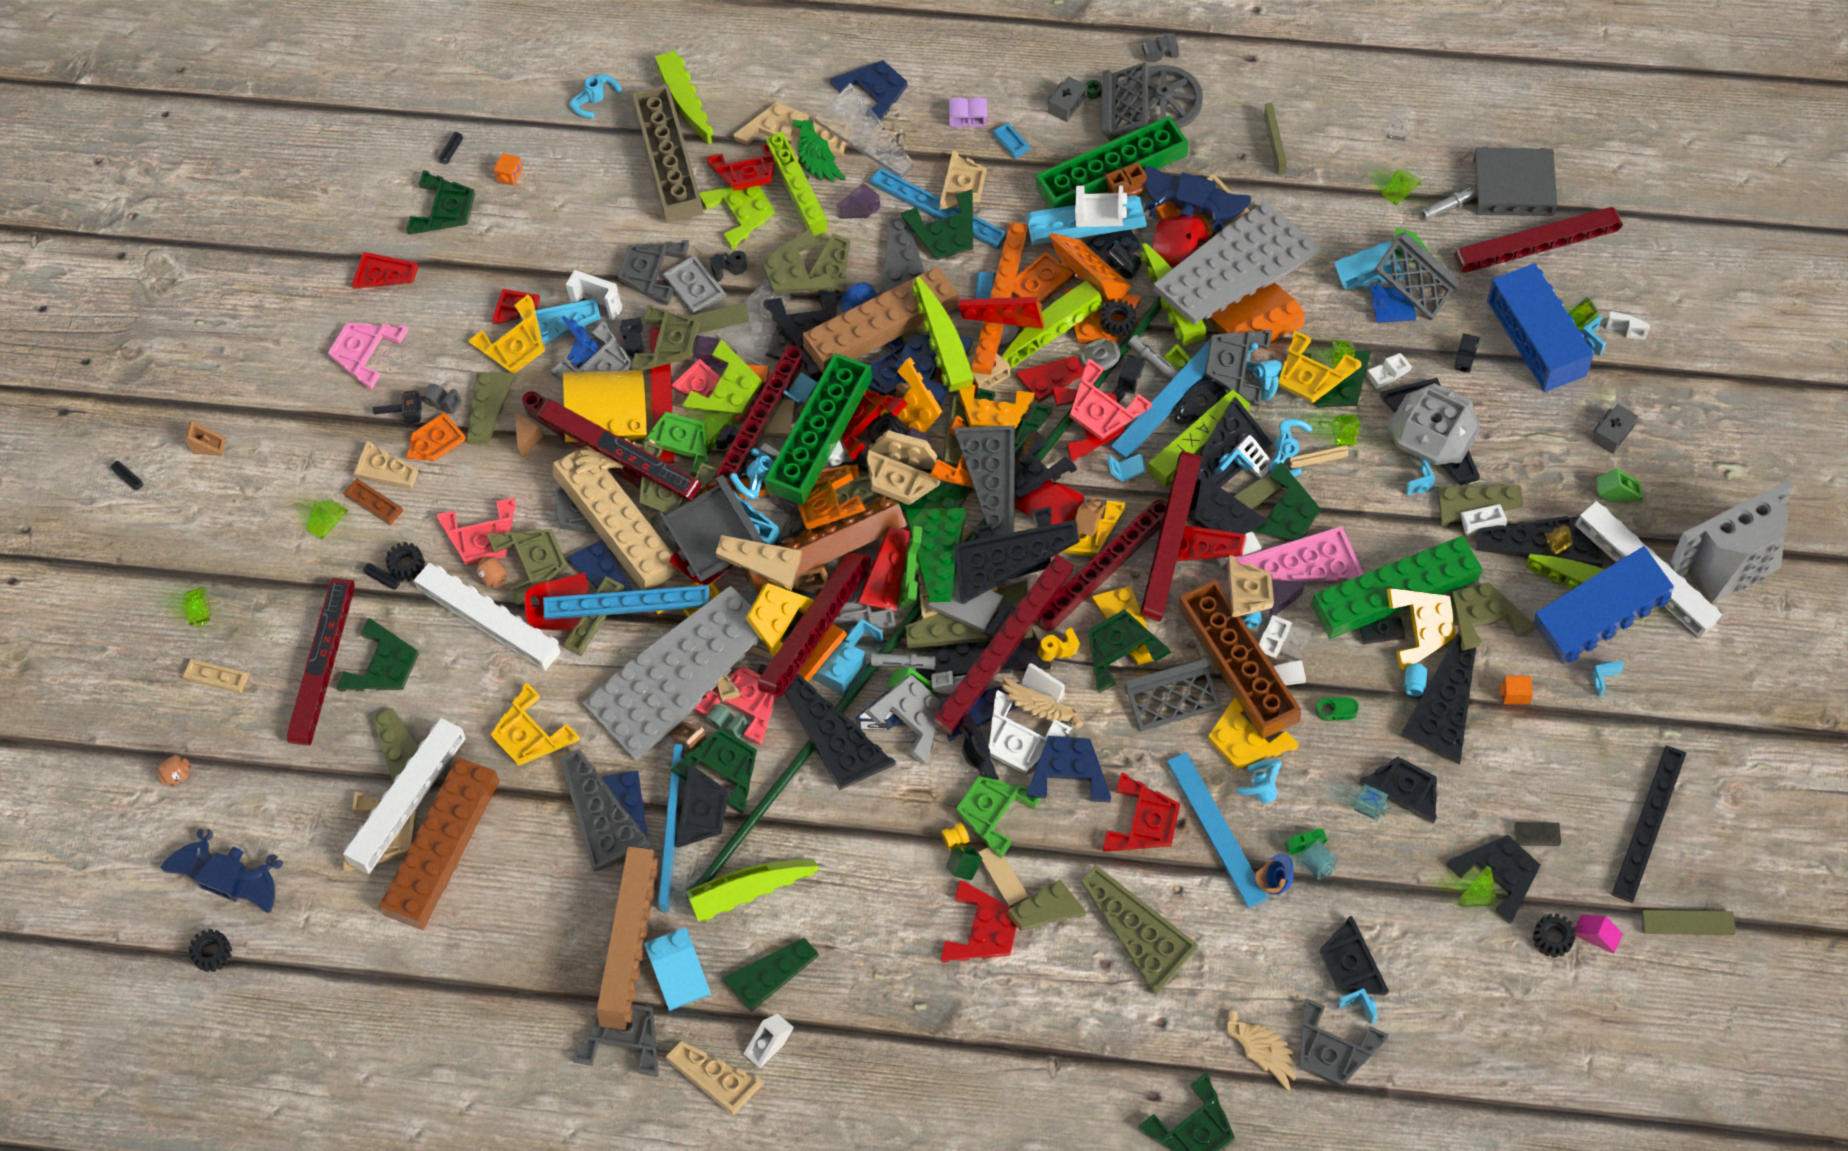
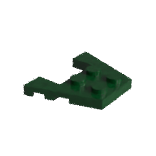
M423 170L419 182L420 188L437 190L430 217L410 216L406 229L407 233L411 235L467 225L475 197L474 189L454 181L451 183L444 180L441 176H433L430 172Z
M972 189L955 194L961 213L924 225L917 207L901 212L903 220L908 223L912 231L916 233L936 261L973 249Z
M1370 350L1352 351V357L1361 361V367L1316 400L1314 403L1317 408L1358 405L1371 354ZM1311 353L1302 354L1311 359Z
M978 388V399L994 401L996 392ZM1035 403L1029 420L1021 418V421L1015 428V452L1035 430L1038 431L1050 417L1053 407Z
M937 454L936 460L942 461V457ZM941 480L939 486L910 505L898 500L894 501L899 503L903 512H906L905 509L961 508L971 493L972 488Z
M1280 462L1270 475V479L1287 490L1266 518L1268 520L1267 524L1251 531L1292 542L1304 537L1320 514L1321 508L1285 465Z
M1125 609L1088 630L1094 661V674L1096 675L1097 682L1096 688L1099 693L1116 685L1107 666L1141 646H1146L1155 662L1171 653L1165 644Z
M368 618L361 635L363 638L379 642L364 676L343 671L336 688L340 692H346V690L351 689L356 691H364L365 689H376L377 691L403 690L419 656L418 650L374 620Z
M720 728L695 750L687 754L680 762L676 763L672 767L671 772L687 781L689 765L696 767L697 764L704 766L736 786L727 801V805L743 814L746 808L757 749Z
M1207 1072L1190 1085L1204 1105L1173 1130L1168 1131L1155 1114L1138 1126L1140 1132L1171 1151H1222L1235 1140L1233 1131L1224 1110H1222L1217 1093L1211 1084V1079Z

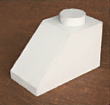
M778 1013L763 1020L745 1050L744 1055L761 1068L785 1044L794 1027Z

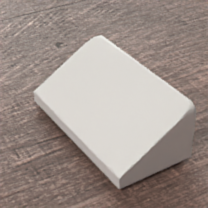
M1500 504L1460 514L1466 537L1478 535L1480 528L1501 525L1506 527L1507 524L1506 516Z
M1030 663L1028 665L1022 684L1027 688L1030 687L1040 693L1048 694L1056 702H1059L1064 696L1065 685L1034 664Z

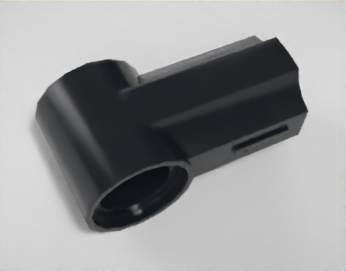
M1117 240L1113 241L1105 249V254L1119 267V274L1126 279H1132L1142 265L1141 258L1136 254L1129 253Z

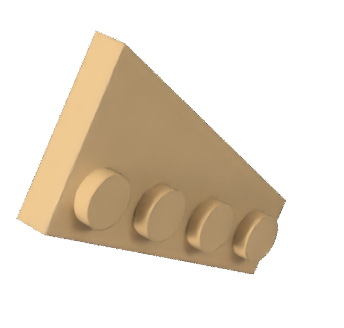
M721 535L716 550V557L738 567L742 566L749 569L751 573L760 574L768 578L769 581L780 583L792 591L802 551Z
M683 1041L666 1056V1061L731 1115H734L759 1090L764 1082L757 1077L755 1079L747 1075L745 1071L739 1068L734 1069L726 1065V1062L720 1059L716 1060L708 1056L707 1053Z

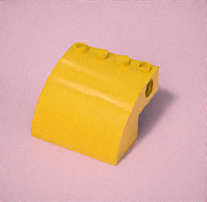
M642 370L563 372L564 407L619 437L626 436L628 440L645 439L647 436L646 408ZM565 434V442H579Z

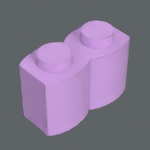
M956 97L949 100V126L983 127L987 125V99L980 97L970 99Z

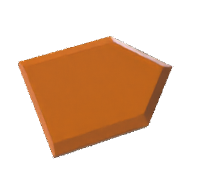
M443 412L411 433L406 459L435 461L465 441L467 437L448 415Z

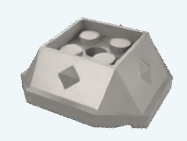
M1434 383L1406 394L1389 422L1388 430L1392 434L1398 448L1434 465L1451 462L1461 463L1478 435L1480 426L1472 400Z

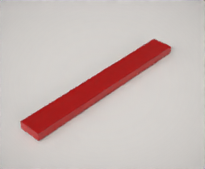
M661 327L650 328V353L655 351ZM671 363L651 368L653 427L665 412L673 414ZM663 450L659 459L668 464L675 463L674 452Z

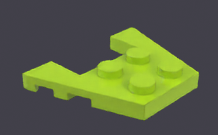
M759 186L737 191L728 187L699 193L701 202L706 210L725 202L740 225L724 233V238L732 250L738 247V243L741 240L747 239L750 236L749 233L755 228H759L775 214L774 208Z
M720 340L712 356L727 363V368L709 398L691 390L683 407L688 410L699 409L705 412L716 411L723 414L744 416L763 381L724 341Z

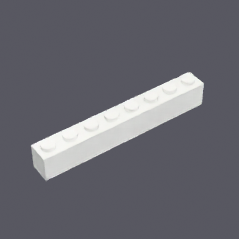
M1596 501L1579 516L1575 526L1616 563L1643 546L1647 548L1674 586L1672 596L1669 598L1670 601L1664 607L1699 639L1717 623L1722 616L1718 609L1711 605L1699 591L1692 588L1682 576H1679L1671 569L1668 563L1661 560L1651 548H1648L1640 541L1637 535L1630 532L1620 520L1609 513L1606 507Z
M428 563L414 579L418 591L544 671L561 653L558 641L552 636L547 637L542 634L540 629L529 626L522 617L510 614V611L503 605L498 606L494 604L490 597L480 595L471 585H464L457 576H450L441 566H434Z
M442 718L437 724L432 726L428 737L419 744L415 755L408 759L405 769L396 776L394 784L389 791L383 794L379 805L372 809L366 823L359 827L353 841L346 845L343 855L348 864L370 874L466 739L462 728Z

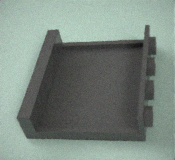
M1476 147L1473 161H1476L1478 197L1476 215H1555L1557 192L1553 149Z
M723 475L716 478L719 485L693 499L692 502L686 503L666 516L662 510L659 512L663 518L660 520L661 525L665 531L670 530L672 533L669 535L670 540L674 546L679 545L681 548L678 551L683 562L688 560L690 564L687 566L692 577L697 575L700 582L731 565V563L716 557V550L721 535L764 543Z

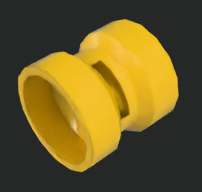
M961 822L955 824L953 829L946 828L941 831L942 838L949 851L954 849L956 844L970 842L967 831Z

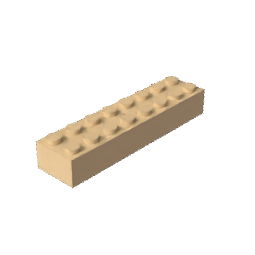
M587 446L553 463V477L641 590L652 589L678 574V568L669 561L673 555L671 550L607 469L601 470L597 468L578 475L575 473L581 466L575 465V461L584 457L580 452L581 450H587Z

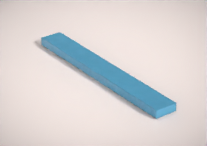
M879 168L869 180L870 185L915 208L917 207L938 220L961 213L959 207L940 209L941 198L882 168ZM973 215V238L998 250L1005 241L1007 232Z
M1210 339L1151 402L1153 404L1152 407L1138 416L1111 446L1114 452L1125 460L1129 459L1176 408L1185 394L1205 376L1204 372Z
M709 585L546 597L543 598L544 619L701 608L710 601Z
M682 744L674 745L672 767L685 756ZM671 772L658 897V905L661 912H669L682 786V778Z
M1187 752L1168 760L1167 764L1247 908L1268 899L1267 894L1257 885L1254 871Z

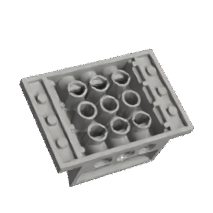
M1788 480L1683 532L1669 564L1671 569L1682 577L1689 573L1711 603L1736 591L1738 593L1742 592L1748 585L1752 583L1758 584L1766 576L1780 570L1789 515L1785 504L1790 498L1794 487L1792 483Z

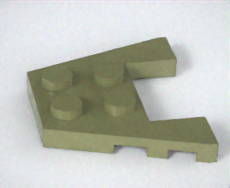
M808 229L762 259L764 270L774 294L799 293V291L810 290L811 293L818 292V290L835 291V286L829 273L809 278L799 254L800 251L817 246L811 229Z
M647 305L644 321L646 324H661L654 353H635L631 369L644 371L693 357L700 328L699 321L678 313L677 315L669 313L665 309H656L653 305Z
M648 441L644 443V450L660 458L663 447ZM701 463L695 478L702 485L694 499L716 477L717 468ZM642 476L640 505L658 512L662 510L663 514L668 515L689 502Z
M552 529L531 530L522 533L505 532V534L496 535L491 533L487 535L494 553L515 546L527 573L529 581L510 588L517 607L525 602V592L529 588L539 583L551 581L567 568L566 561Z
M1489 582L1454 591L1451 595L1463 651L1480 646L1482 641L1474 629L1477 626L1507 619L1517 636L1533 632L1536 627L1534 623Z

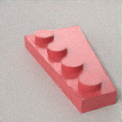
M699 359L671 386L687 396L692 390L709 398L721 377ZM750 404L744 416L724 415L741 422L750 413L753 406Z

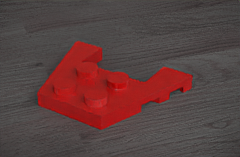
M768 144L761 145L764 156L730 164L725 163L723 153L706 157L708 165L734 191L771 183L776 165Z
M1053 387L1052 392L1056 407L1073 404L1078 390ZM1105 393L1107 396H1109L1111 399L1117 402L1115 394ZM1124 426L1103 440H1100L1083 427L1086 440L1067 443L1066 447L1070 461L1075 462L1080 457L1121 436L1125 432Z
M866 390L841 436L842 442L847 449V454L852 460H855L866 448L856 437L879 416L883 409H886L896 417L908 405L903 398L896 399L891 395L883 396L878 392Z
M1121 772L1117 793L1138 797L1130 835L1107 830L1103 851L1112 852L1171 847L1180 803L1158 791L1155 792L1147 788L1144 783L1129 778V775Z
M960 880L956 901L977 905L968 945L945 941L941 962L947 963L951 960L966 961L970 958L980 957L986 959L1011 956L1017 926L1007 915L1011 907Z

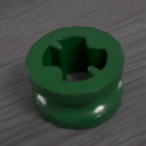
M1097 80L1088 81L1086 83L1087 97L1090 99L1100 97L1102 94L1101 83Z

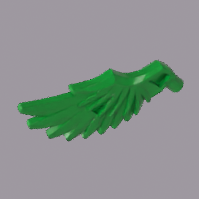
M794 119L793 127L801 128L797 148L798 156L802 158L801 163L806 164V170L810 168L811 176H814L816 172L820 180H823V173L833 183L835 182L833 175L845 180V176L834 163L835 156L829 149L828 141L818 136L815 132L814 124L807 120L800 121Z

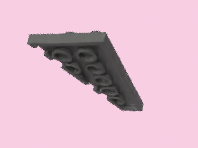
M903 218L890 220L888 224L882 294L925 273L912 230Z
M1015 427L954 428L987 524H992L996 536L1014 532Z
M577 749L560 758L593 871L598 872L625 859L628 847L646 849L653 846L581 750Z

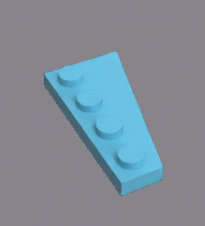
M597 298L535 310L543 344L572 332L561 318L564 315L569 320L573 318L583 327L601 319Z

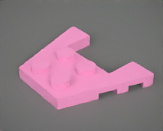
M346 323L328 354L336 363L372 390L380 374L378 371L364 367L382 338L400 344L408 329L404 325L391 327L386 324L372 326V324Z

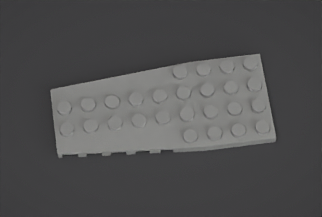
M1264 202L1225 227L1154 284L1153 290L1189 322L1197 325L1199 320L1212 317V314L1217 310L1223 311L1230 303H1237L1241 301L1243 296H1250L1256 293L1258 288H1265L1280 280L1319 254L1321 247L1267 202Z
M729 586L628 662L583 702L584 706L637 761L683 721L703 700L702 697L717 686V681L723 675L727 676L731 672L730 668L738 660L741 661L746 656L745 653L753 645L756 646L760 642L759 636L745 619L752 606L732 586Z

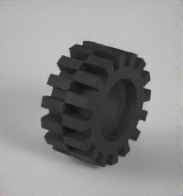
M1112 299L1111 303L1108 301L1106 306L1103 305L1100 325H1102L1101 328L1103 330L1106 329L1105 333L1109 334L1112 332L1111 336L1115 337V334H1118V337H1122V333L1126 336L1128 331L1130 333L1133 331L1136 322V309L1133 308L1132 304L1128 305L1127 300L1122 303V299H1118V302ZM1114 314H1121L1126 319L1124 321L1117 322L1112 320L1111 316Z
M889 412L888 414L884 413L883 417L881 415L878 416L877 421L874 419L872 421L874 424H870V429L867 430V437L875 444L876 439L883 436L886 431L904 435L906 428L897 416L895 417Z
M403 542V546L398 543L397 548L392 546V552L388 551V557H385L386 566L390 574L399 578L401 582H404V578H406L407 582L411 581L410 577L415 579L417 577L416 574L419 575L421 569L425 568V560L421 550L417 545L414 546L413 543H410L409 546L407 542ZM404 557H411L413 559L412 563L408 566H398V562Z
M1548 914L1547 917L1543 916L1537 922L1533 931L1535 947L1539 946L1538 951L1540 953L1545 951V956L1548 957L1550 954H1553V958H1557L1558 954L1560 957L1564 956L1565 952L1568 953L1575 942L1576 934L1574 933L1576 930L1575 927H1571L1573 923L1571 921L1567 923V917L1565 916L1562 919L1559 918L1560 914H1555L1554 917H1552V914ZM1551 928L1559 930L1563 936L1562 941L1558 943L1551 942L1546 937V931Z
M208 929V933L203 930L201 931V936L195 935L196 941H190L192 946L188 947L189 957L200 970L203 969L205 972H209L210 969L212 972H216V967L221 970L223 968L222 963L226 965L229 963L227 958L231 959L232 954L230 952L232 947L228 939L220 931L215 930L214 932L213 929ZM207 945H218V951L214 956L209 958L203 956V949Z

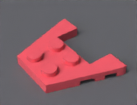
M1089 358L1069 417L1100 440H1103L1149 410L1153 404L1140 394H1137L1127 409L1093 385L1104 368Z
M515 498L496 501L499 513L498 520L458 528L455 511L437 514L439 523L466 566L479 563L485 557H488V559L506 557L508 548L494 553L487 535L511 532L516 507Z
M741 666L729 676L739 690L740 697L731 700L726 699L723 702L719 689L716 688L714 691H709L693 711L706 717L714 705L720 702L754 718L744 733L745 738L761 746L776 696L760 692L758 690V680L761 675Z

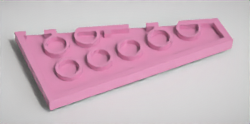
M1342 526L1235 559L1240 564L1246 565L1248 562L1258 569L1270 572L1272 582H1345L1364 574Z

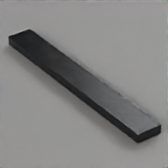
M1668 745L1665 746L1613 888L1612 896L1630 903L1634 902L1687 754L1686 752Z

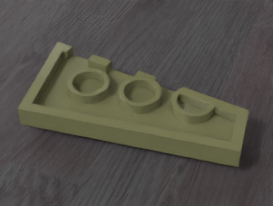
M1521 485L1438 488L1441 526L1448 525L1454 521L1462 522L1460 515L1462 512L1498 504L1501 505L1504 512L1520 508L1523 505Z
M390 708L372 714L394 784V779L405 769L408 759L413 757L418 751V746L394 709Z

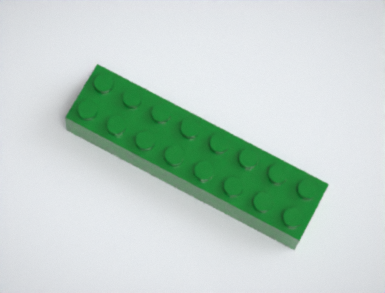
M1169 115L1036 174V189L1049 209L1076 205V186H1084L1085 194H1104L1108 192L1106 174L1120 169L1123 171V168L1136 163L1141 165L1144 172L1148 165L1160 169L1188 155V141Z
M834 353L764 479L768 493L802 506L804 505L872 381L870 365Z
M1462 535L1317 592L1313 596L1311 606L1328 638L1332 639L1410 608V605L1390 608L1387 589L1389 588L1443 595L1478 581L1483 569Z

